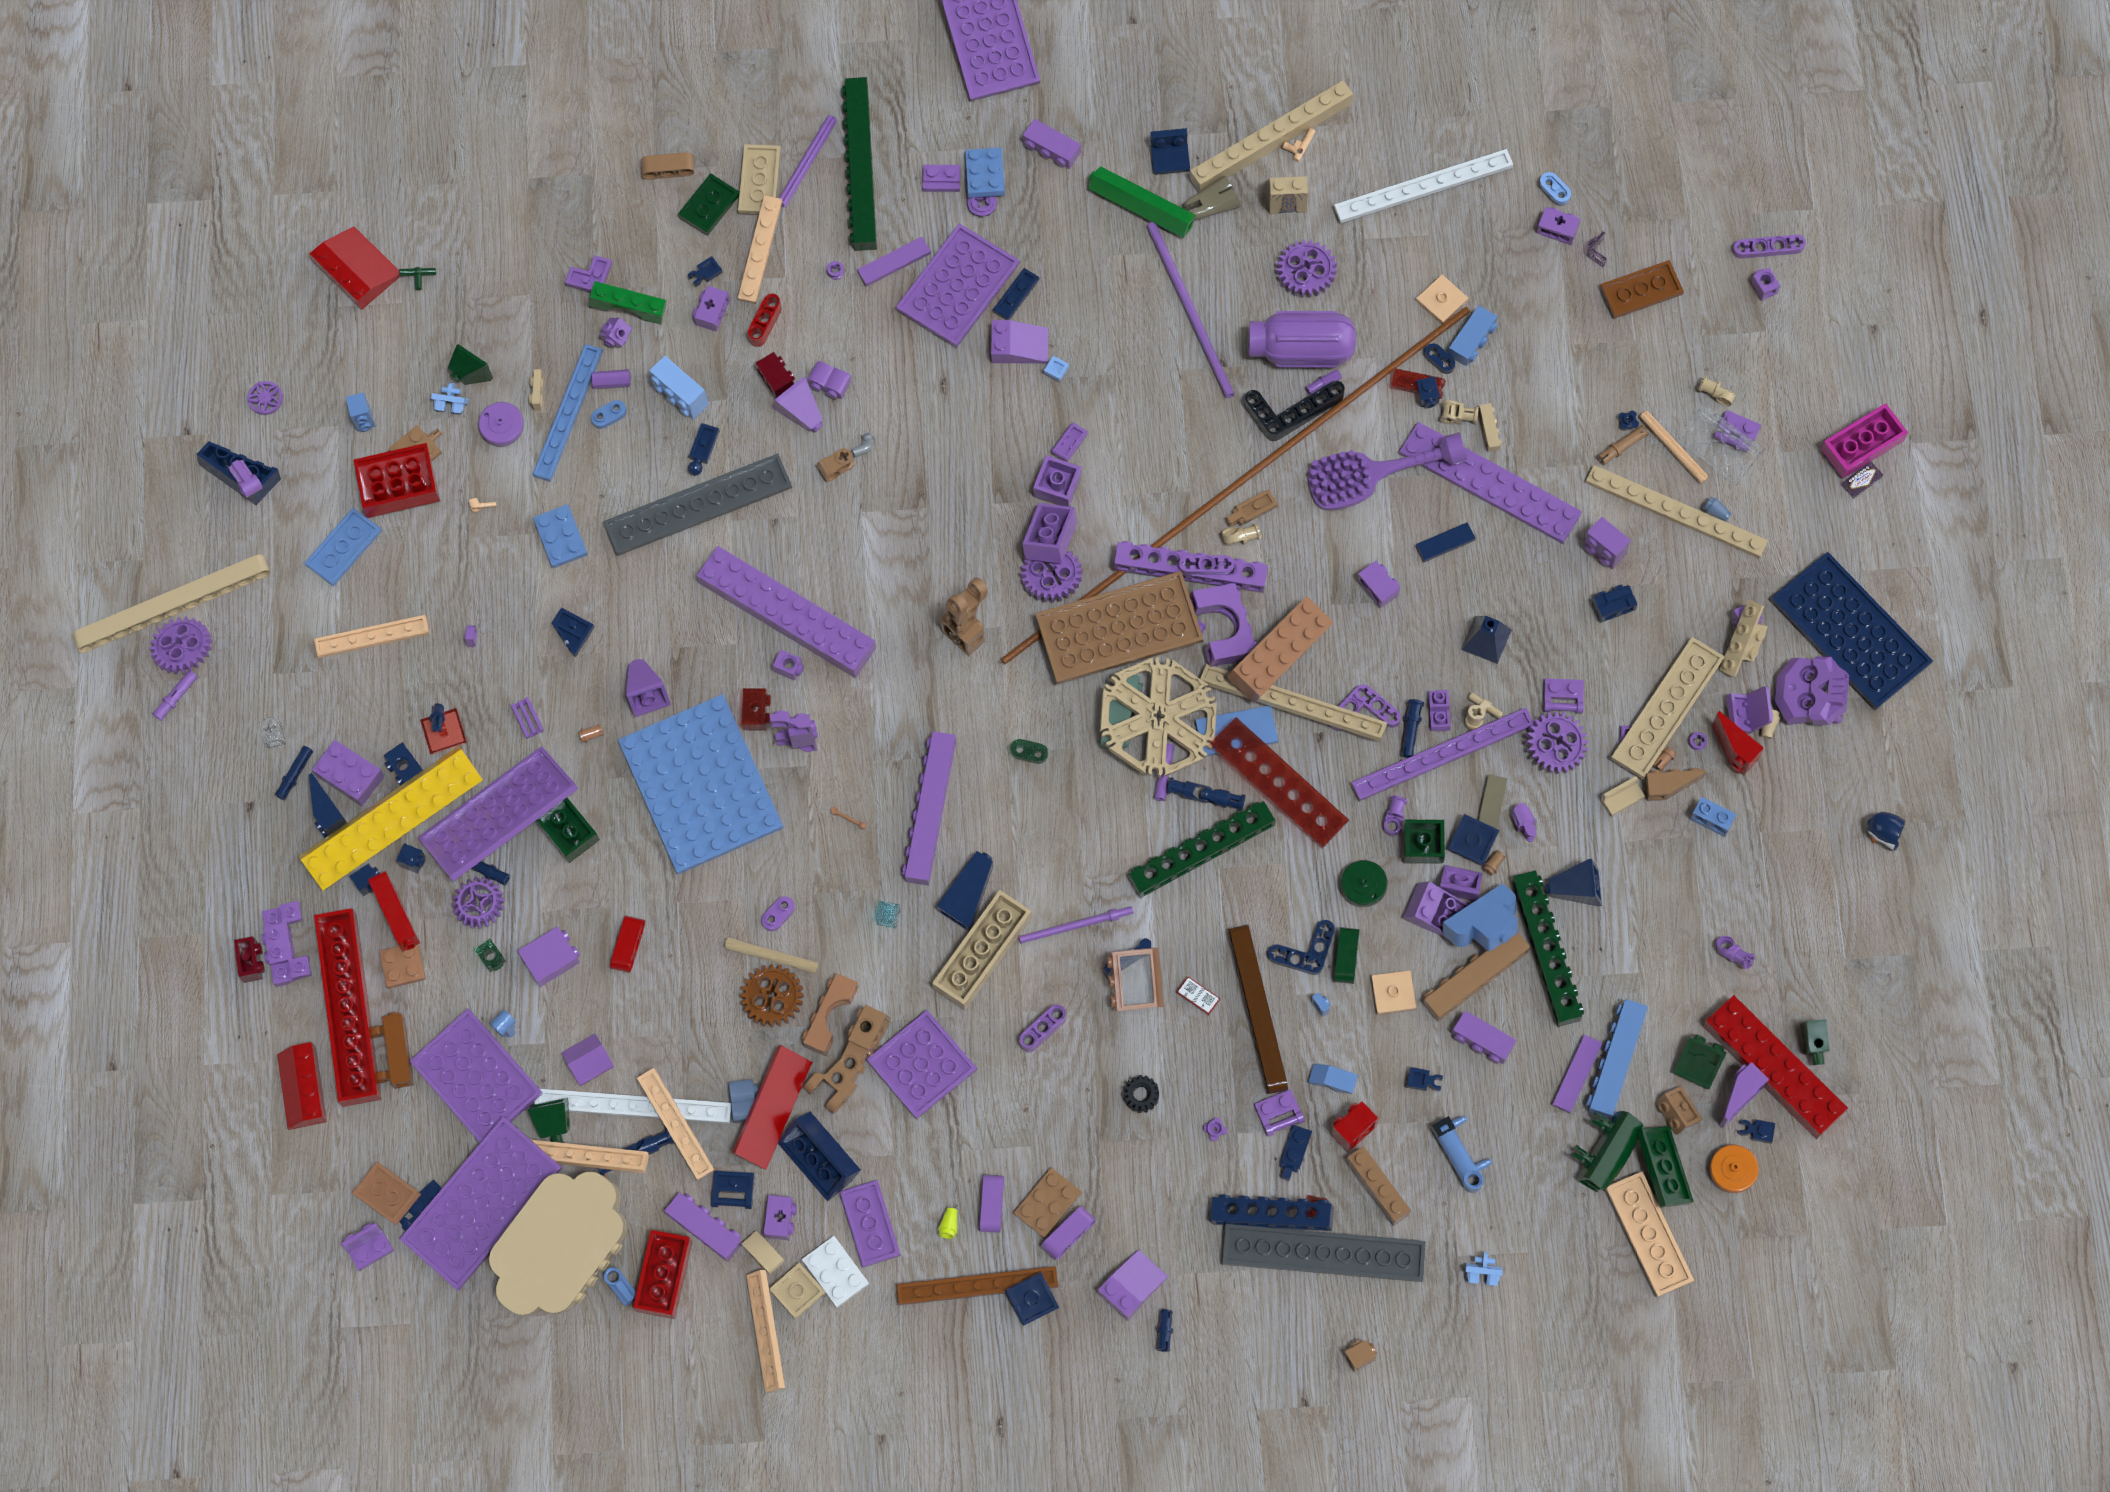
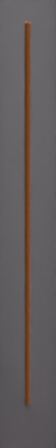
M1467 306L1150 546L1153 548L1163 546L1468 315L1470 309ZM1137 555L1133 560H1137L1140 557ZM1117 570L1079 600L1097 596L1127 572ZM1040 629L1002 657L1001 661L1003 664L1006 665L1042 637Z

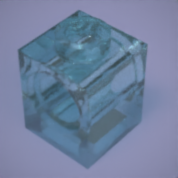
M880 900L876 915L877 925L896 929L900 915L899 904Z

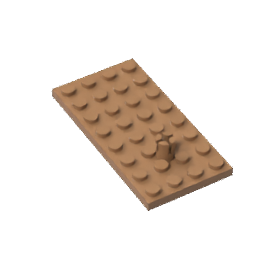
M1181 571L1035 613L1057 684L1204 642Z

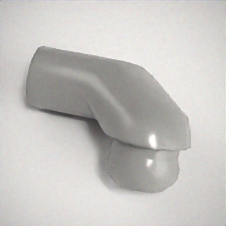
M870 432L862 435L863 440L860 446L852 448L854 457L871 451L874 437Z

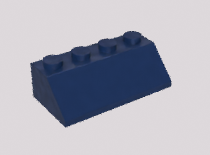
M811 1111L796 1118L778 1142L780 1147L827 1201L831 1200L850 1184L861 1171Z

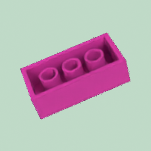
M1885 403L1825 440L1821 451L1842 479L1904 442L1908 431Z

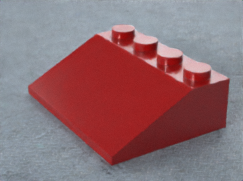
M354 226L325 240L309 253L313 263L361 310L401 277L399 270Z
M427 443L353 459L362 508L367 518L440 501Z

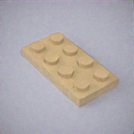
M744 144L738 212L740 214H759L764 195L777 198L781 146Z

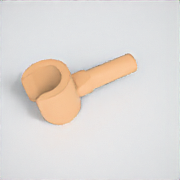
M473 498L469 500V506L473 512H478L484 507H495L496 502L479 503L478 498Z

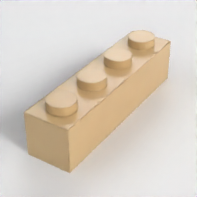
M1491 403L1479 405V413L1488 452L1500 450L1502 442L1498 437L1499 428H1496L1497 419L1494 417V407H1492Z

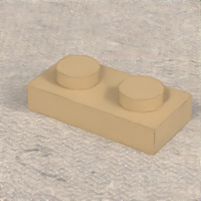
M534 369V376L530 377V386L533 387V393L529 394V403L533 405L534 411H542L544 375L541 369Z

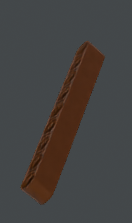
M1249 925L1229 928L1230 939L1268 1093L1288 1090L1287 1079Z

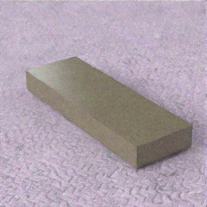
M1489 774L1479 821L1497 829L1508 778Z

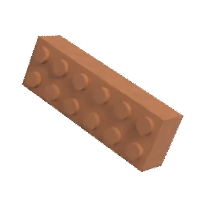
M1306 596L1230 672L1227 678L1255 703L1334 622Z

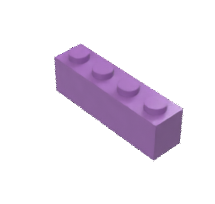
M679 1192L665 1209L666 1215L725 1261L729 1262L742 1246L741 1235L733 1229L731 1231L724 1227L726 1224L718 1217L713 1219L709 1215L711 1212L704 1206L698 1207L695 1205V1200L687 1193L682 1195Z

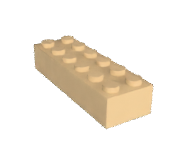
M999 890L933 981V989L966 1010L1032 918V911Z

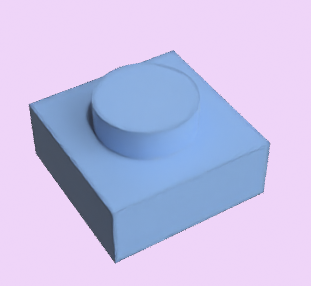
M1053 356L1044 369V374L1060 382L1069 369V364Z

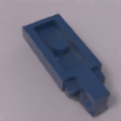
M1293 1125L1281 1160L1280 1167L1284 1168L1283 1180L1290 1181L1292 1172L1297 1173L1298 1169L1300 1170L1312 1134L1311 1130Z

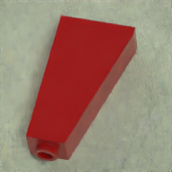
M385 871L368 879L402 952L411 950L420 944L399 894L387 872Z

